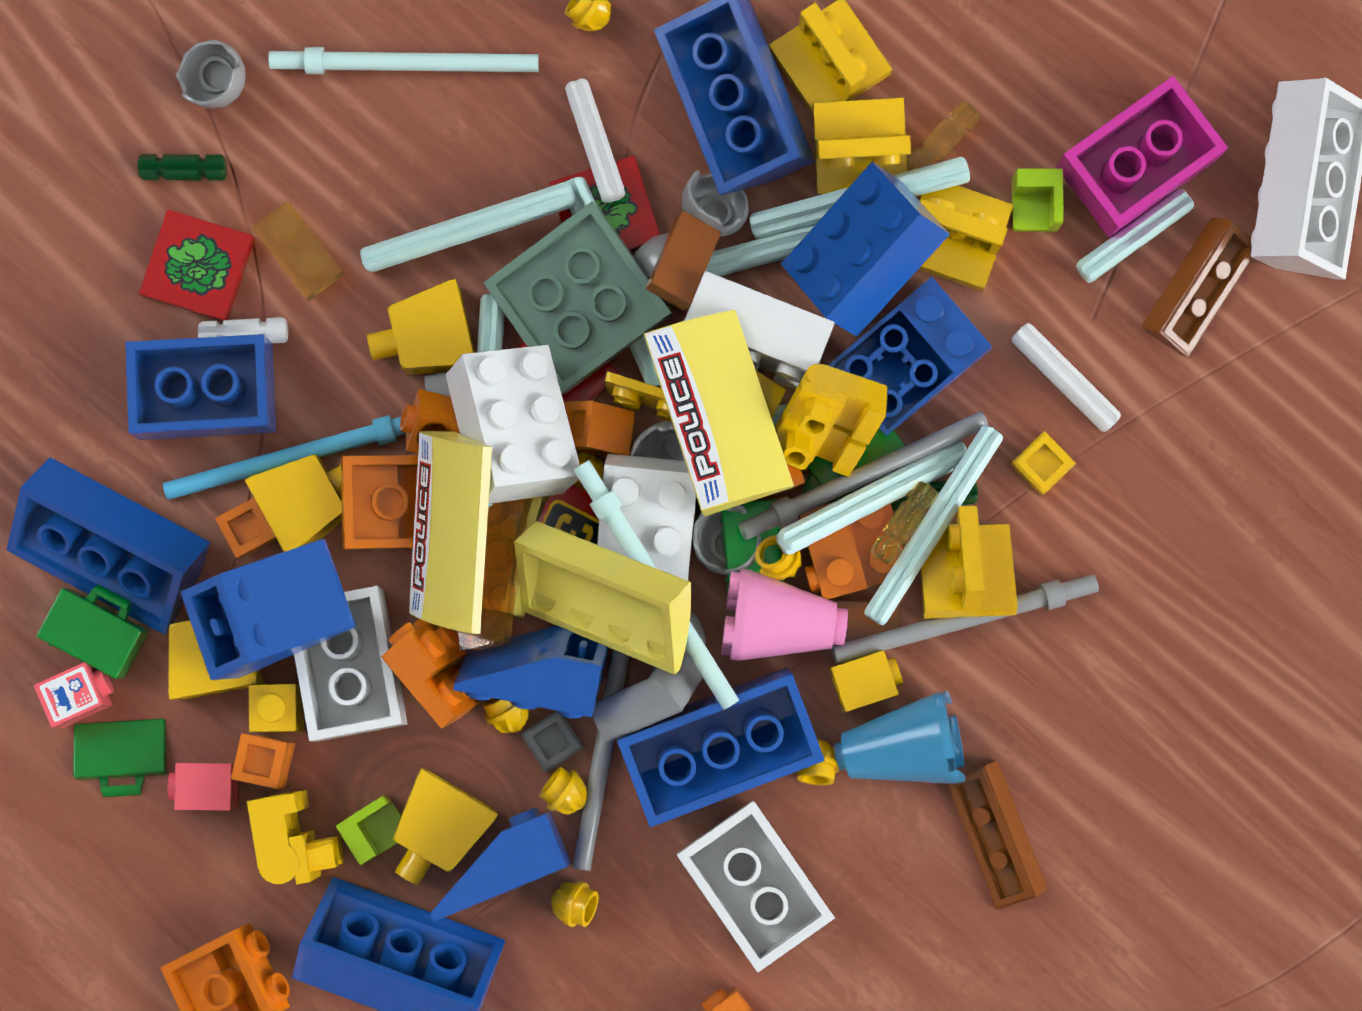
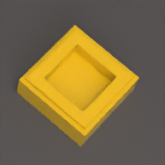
M1044 431L1010 464L1043 496L1076 463Z

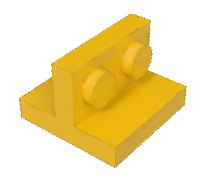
M837 0L822 11L815 2L800 12L797 27L769 44L774 60L812 116V103L853 100L890 76L893 71L846 0Z
M904 98L812 103L817 194H826L850 187L872 161L891 175L907 172L906 154H911L910 135L905 134Z
M958 185L921 195L919 201L950 235L918 270L983 292L995 257L1003 245L1008 230L1006 226L1014 205Z
M977 506L958 507L955 524H948V527L920 569L924 619L1016 615L1018 604L1009 524L979 525Z

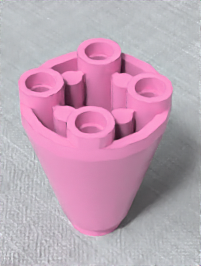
M740 569V572L731 571L726 611H734L735 614L734 617L726 616L721 655L730 656V660L742 661L832 649L833 644L844 646L848 609L837 608V603L752 570Z

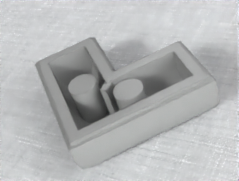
M686 649L681 668L675 675L655 667L648 679L601 698L596 702L593 716L595 724L605 742L613 741L682 712L703 678Z

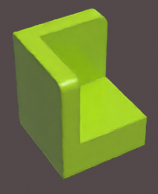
M1063 168L1017 169L1011 179L1012 204L1014 205L1012 208L1013 231L1057 232L1064 220Z
M383 795L337 824L336 828L359 865H363L397 844L393 840V835L401 814L389 795Z

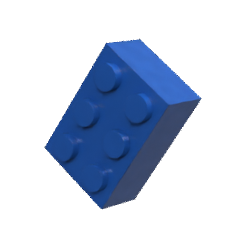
M872 161L785 258L781 265L826 319L835 322L836 325L858 336L950 234L902 181Z
M264 334L125 342L128 432L130 435L139 440L276 433L273 343Z

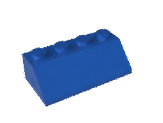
M712 0L654 29L720 195L779 180L815 163L750 0Z
M49 457L20 488L6 550L87 594L99 584L132 602V608L128 616L166 635L170 624L174 623L184 605L181 591L194 586L201 574L210 542ZM100 596L98 597V600L120 611L121 607Z
M787 667L733 687L732 689L739 701L727 709L723 710L716 697L712 695L686 705L680 713L617 738L619 748L650 828L825 761L793 674Z
M332 877L300 942L292 979L379 1011H480L506 940L447 918L434 922L431 912Z

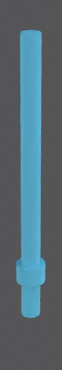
M391 415L373 419L372 425L163 483V489L166 498L171 500L246 479L310 455L316 454L321 458L378 442L379 446L398 441L397 436L404 435L406 432L400 431L401 417L392 419Z

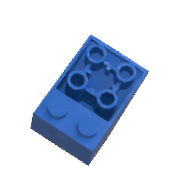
M930 277L828 366L887 386L886 417L879 427L887 436L991 351L992 346L935 279Z
M325 539L218 574L181 591L210 680L241 678L356 627Z
M557 625L469 649L455 680L453 690L465 692L466 696L476 700L495 698L510 701L512 705L521 709L541 707L556 710L558 714L567 718H581L583 716L592 718L603 681L609 647Z

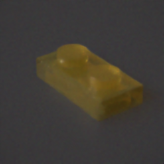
M286 201L252 227L307 301L344 275L289 201Z

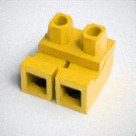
M813 364L809 366L775 425L786 463L803 470L807 468L810 462L812 463L815 456L833 462L832 471L849 477L866 450V444L869 445L886 417L887 386L828 365Z
M307 789L264 796L247 801L257 866L260 875L266 881L272 884H283L295 878L296 885L309 883L322 876L321 870L336 868L339 864L344 863L340 835L316 839L315 830L301 832L298 811L310 807Z

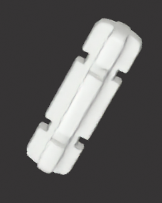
M283 317L267 318L266 322H262L260 318L224 320L223 324H219L217 321H203L198 326V338L264 334L274 344L287 342L289 334L287 321Z

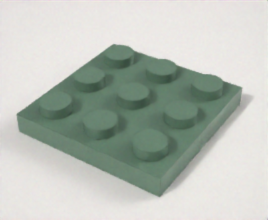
M593 201L483 282L528 347L549 345L561 394H566L644 337V333L652 331L674 314L663 298L645 289L649 277L599 206Z

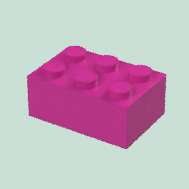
M1173 75L1064 153L1056 168H1063V178L1108 238H1111L1215 163L1228 147Z

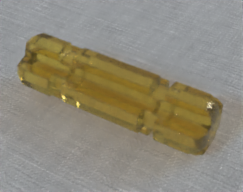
M966 101L960 102L950 112L953 117L951 119L946 117L921 143L924 146L923 149L916 148L907 158V165L910 170L935 164L936 160L941 162L965 137L963 131L965 129L970 131L979 122L981 116L977 109Z
M920 481L913 490L908 492L906 496L909 500H906V502L902 501L884 528L883 532L885 535L879 536L871 547L872 555L885 564L895 562L902 551L900 545H903V543L907 544L925 517L926 513L924 510L930 509L938 496V492L929 484Z

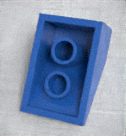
M538 807L509 818L512 828L502 831L432 910L431 916L433 921L435 922L569 866L571 861L551 812L540 815Z

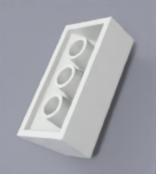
M1327 78L1282 81L1278 83L1276 99L1272 105L1273 120L1270 139L1265 149L1266 164L1263 182L1258 192L1259 207L1256 226L1251 236V257L1275 269L1345 280L1362 177V99Z

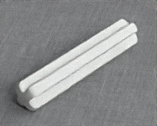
M583 78L571 81L565 87L566 94L601 199L605 203L620 200L625 196L624 186L589 83Z
M1027 323L1023 325L1013 335V344L1101 431L1109 430L1120 419V412L1032 324Z

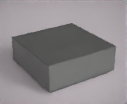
M557 711L520 734L545 773L584 748L566 718L558 714Z

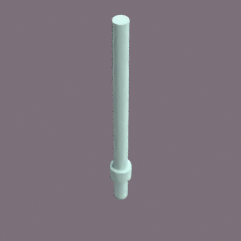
M305 47L304 51H269V68L305 70L306 74H324L325 70L539 72V54L325 52L324 47Z
M590 460L575 468V474L593 501L589 504L599 520L604 518L627 557L657 568L621 512L620 507L623 504L614 490L608 491ZM690 622L685 649L722 709H727L738 702L739 699Z

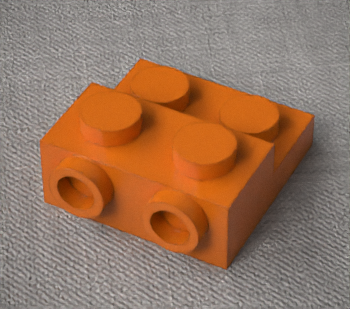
M418 455L341 457L343 550L413 549Z
M834 502L823 504L798 516L799 520ZM891 503L805 547L808 549L812 563L811 566L804 567L810 591L812 594L820 592L822 598L831 599L882 584L903 551Z
M418 619L413 624L408 622L388 639L393 646L381 658L441 729L470 713L484 701L472 699L466 696L465 692L453 690L455 680L460 671L455 665L467 655L466 651L461 647V638L455 630Z
M251 923L232 930L160 967L180 1011H283L290 1007L287 1000L290 995L289 984L281 973H274L267 958L270 952L269 942L261 931L253 929Z

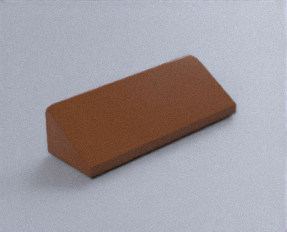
M1211 218L1143 322L1142 329L1179 354L1188 357L1251 260V237L1232 220Z
M993 761L964 772V782L947 784L996 910L1035 898L1047 891V884L998 762Z

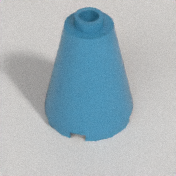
M936 692L841 734V742L834 744L838 769L840 771L847 770L848 776L853 779L947 784L964 782L965 775L956 770V768L964 767L965 762L956 715L948 717L946 704L953 703L949 692Z

